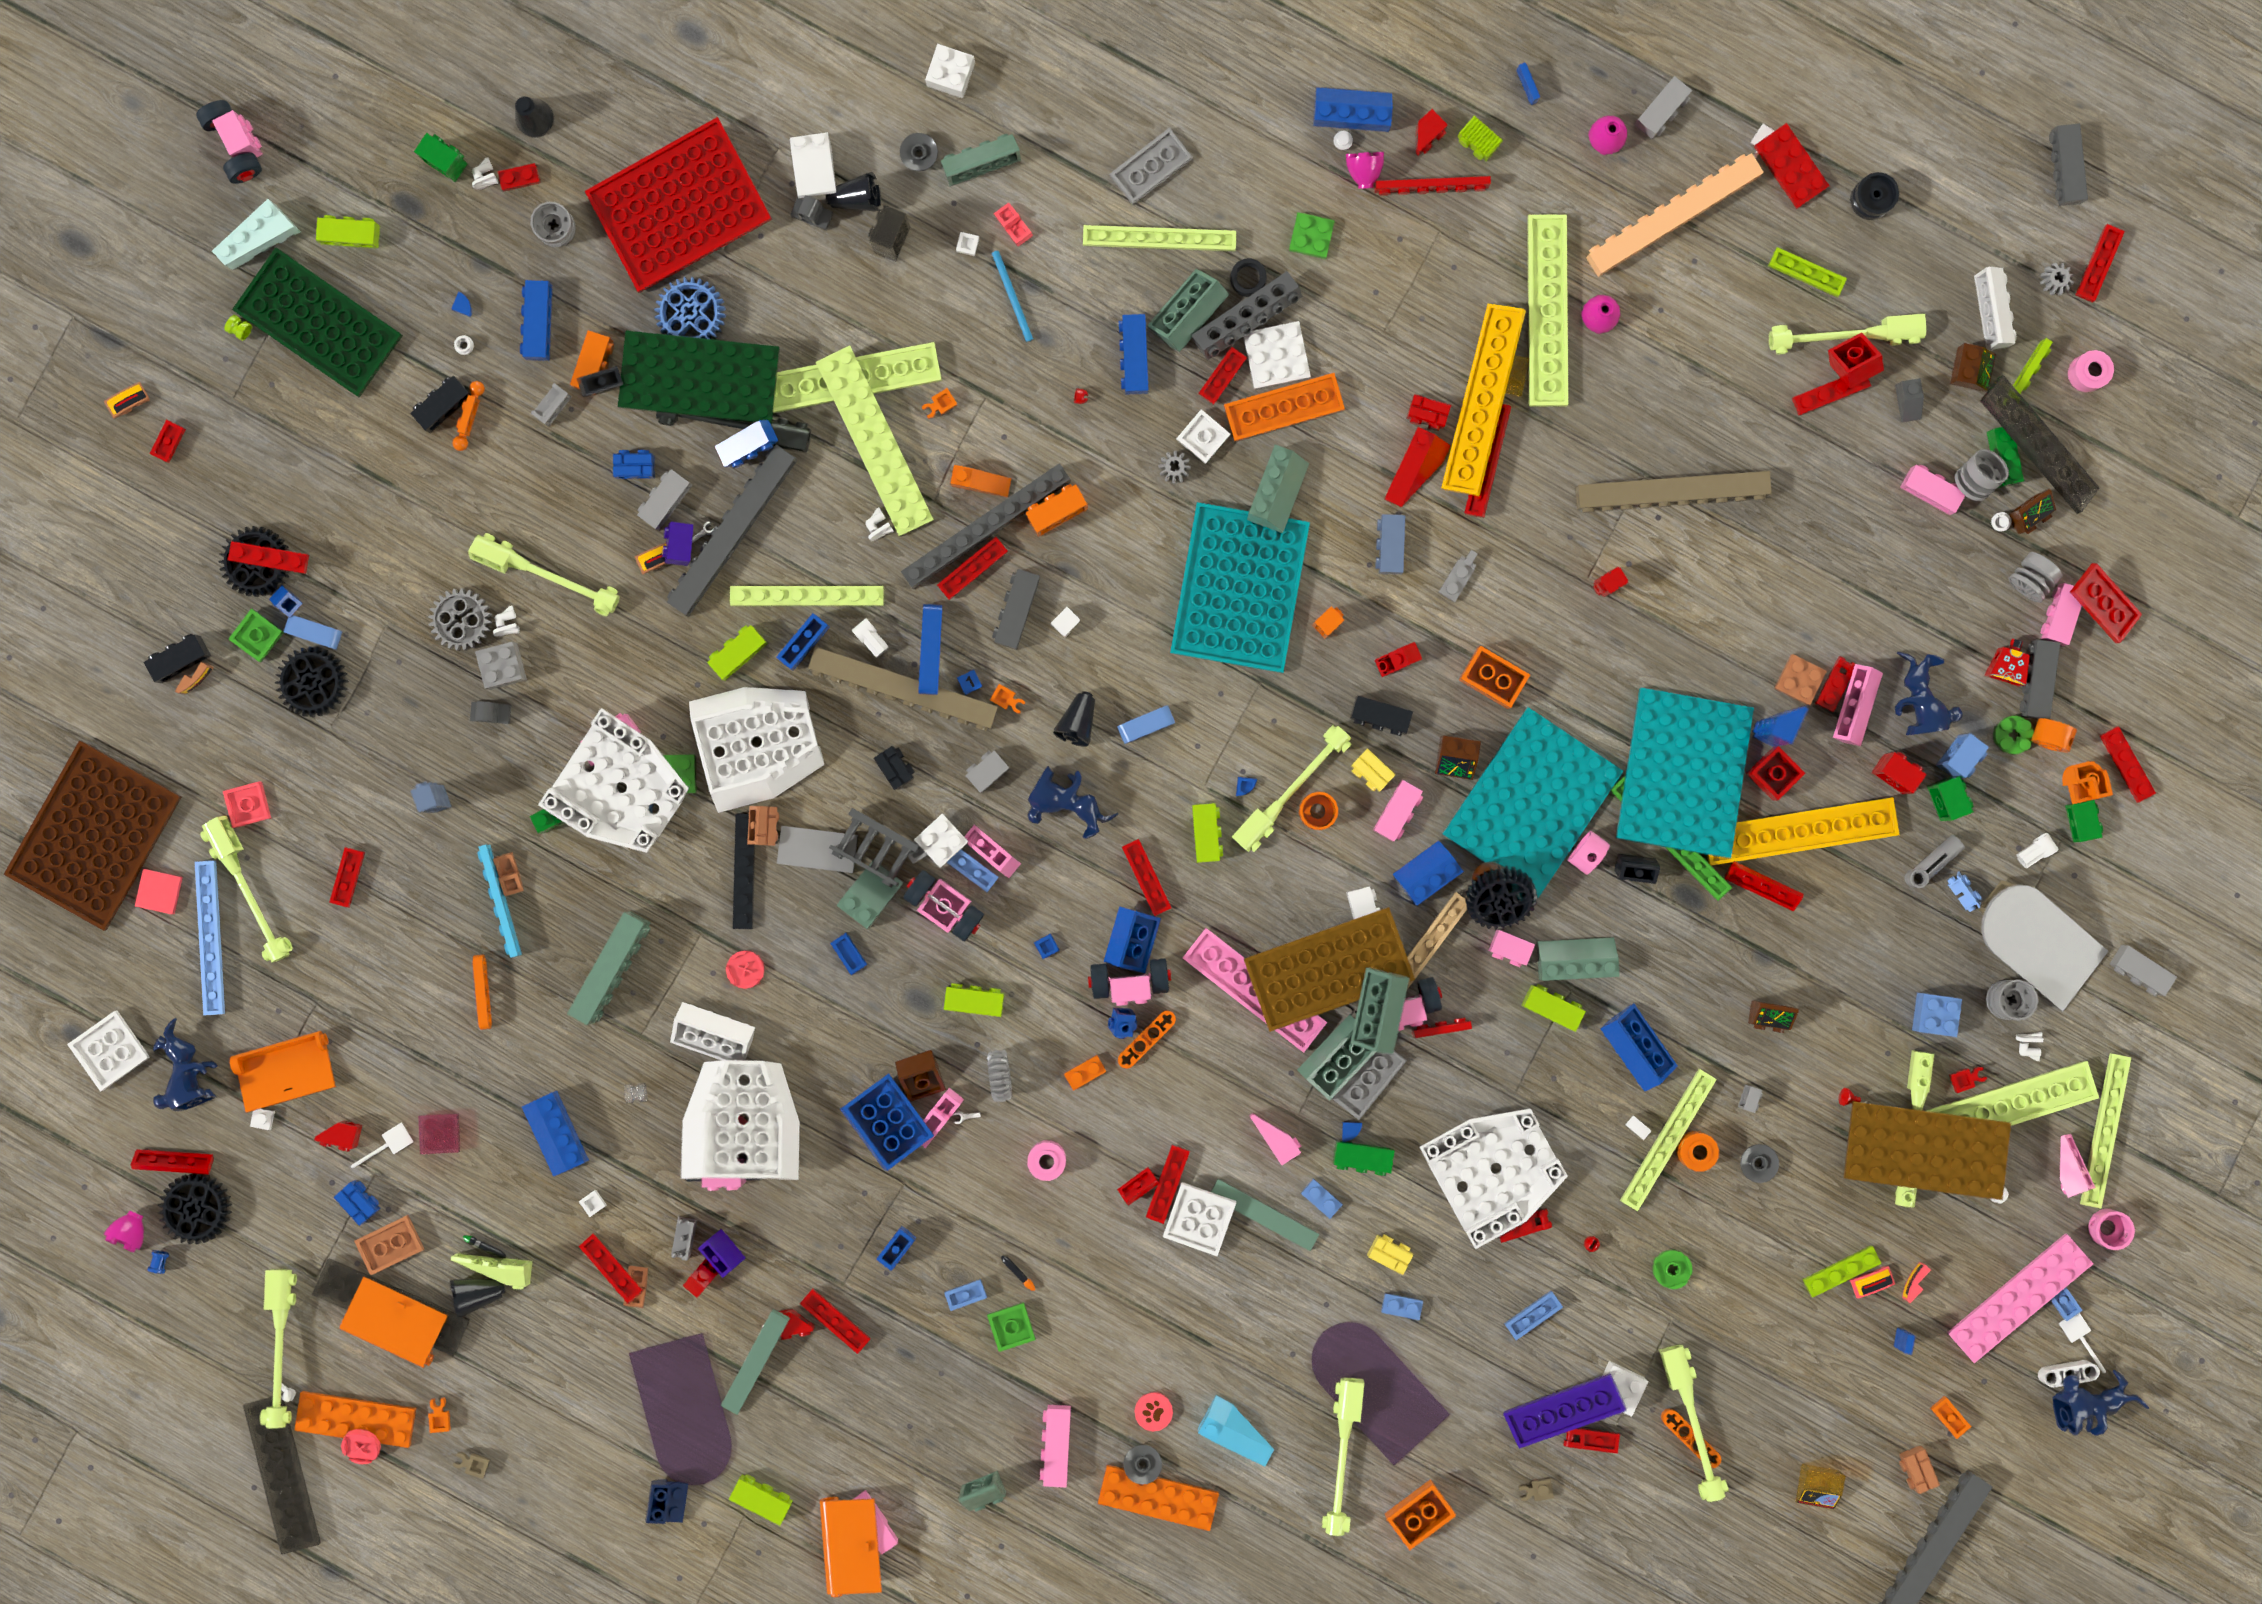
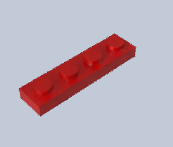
M2109 224L2104 226L2077 289L2076 296L2092 303L2096 301L2125 231Z
M1839 378L1797 395L1792 400L1800 416L1869 388L1871 384L1869 379L1849 388Z
M994 537L937 584V586L951 600L1008 553V550L997 537Z
M231 541L228 560L306 574L309 555Z
M2119 726L2100 735L2102 742L2135 801L2139 803L2156 794Z
M1137 839L1122 846L1154 916L1171 909L1172 907L1140 840Z
M1735 861L1724 877L1725 880L1793 912L1803 899V893Z
M1171 1145L1146 1218L1164 1224L1188 1159L1189 1150Z
M136 1149L130 1165L135 1170L209 1174L214 1162L213 1154Z
M594 1233L578 1246L627 1304H630L643 1292L642 1288Z
M814 1288L800 1302L801 1306L857 1354L870 1341L871 1338Z

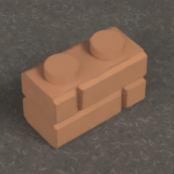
M749 806L747 844L775 846L778 839L776 823L779 820L777 807Z
M1922 1446L1914 1447L1899 1454L1901 1457L1899 1464L1903 1472L1908 1474L1909 1478L1906 1481L1911 1490L1914 1489L1918 1494H1921L1940 1485L1927 1452Z

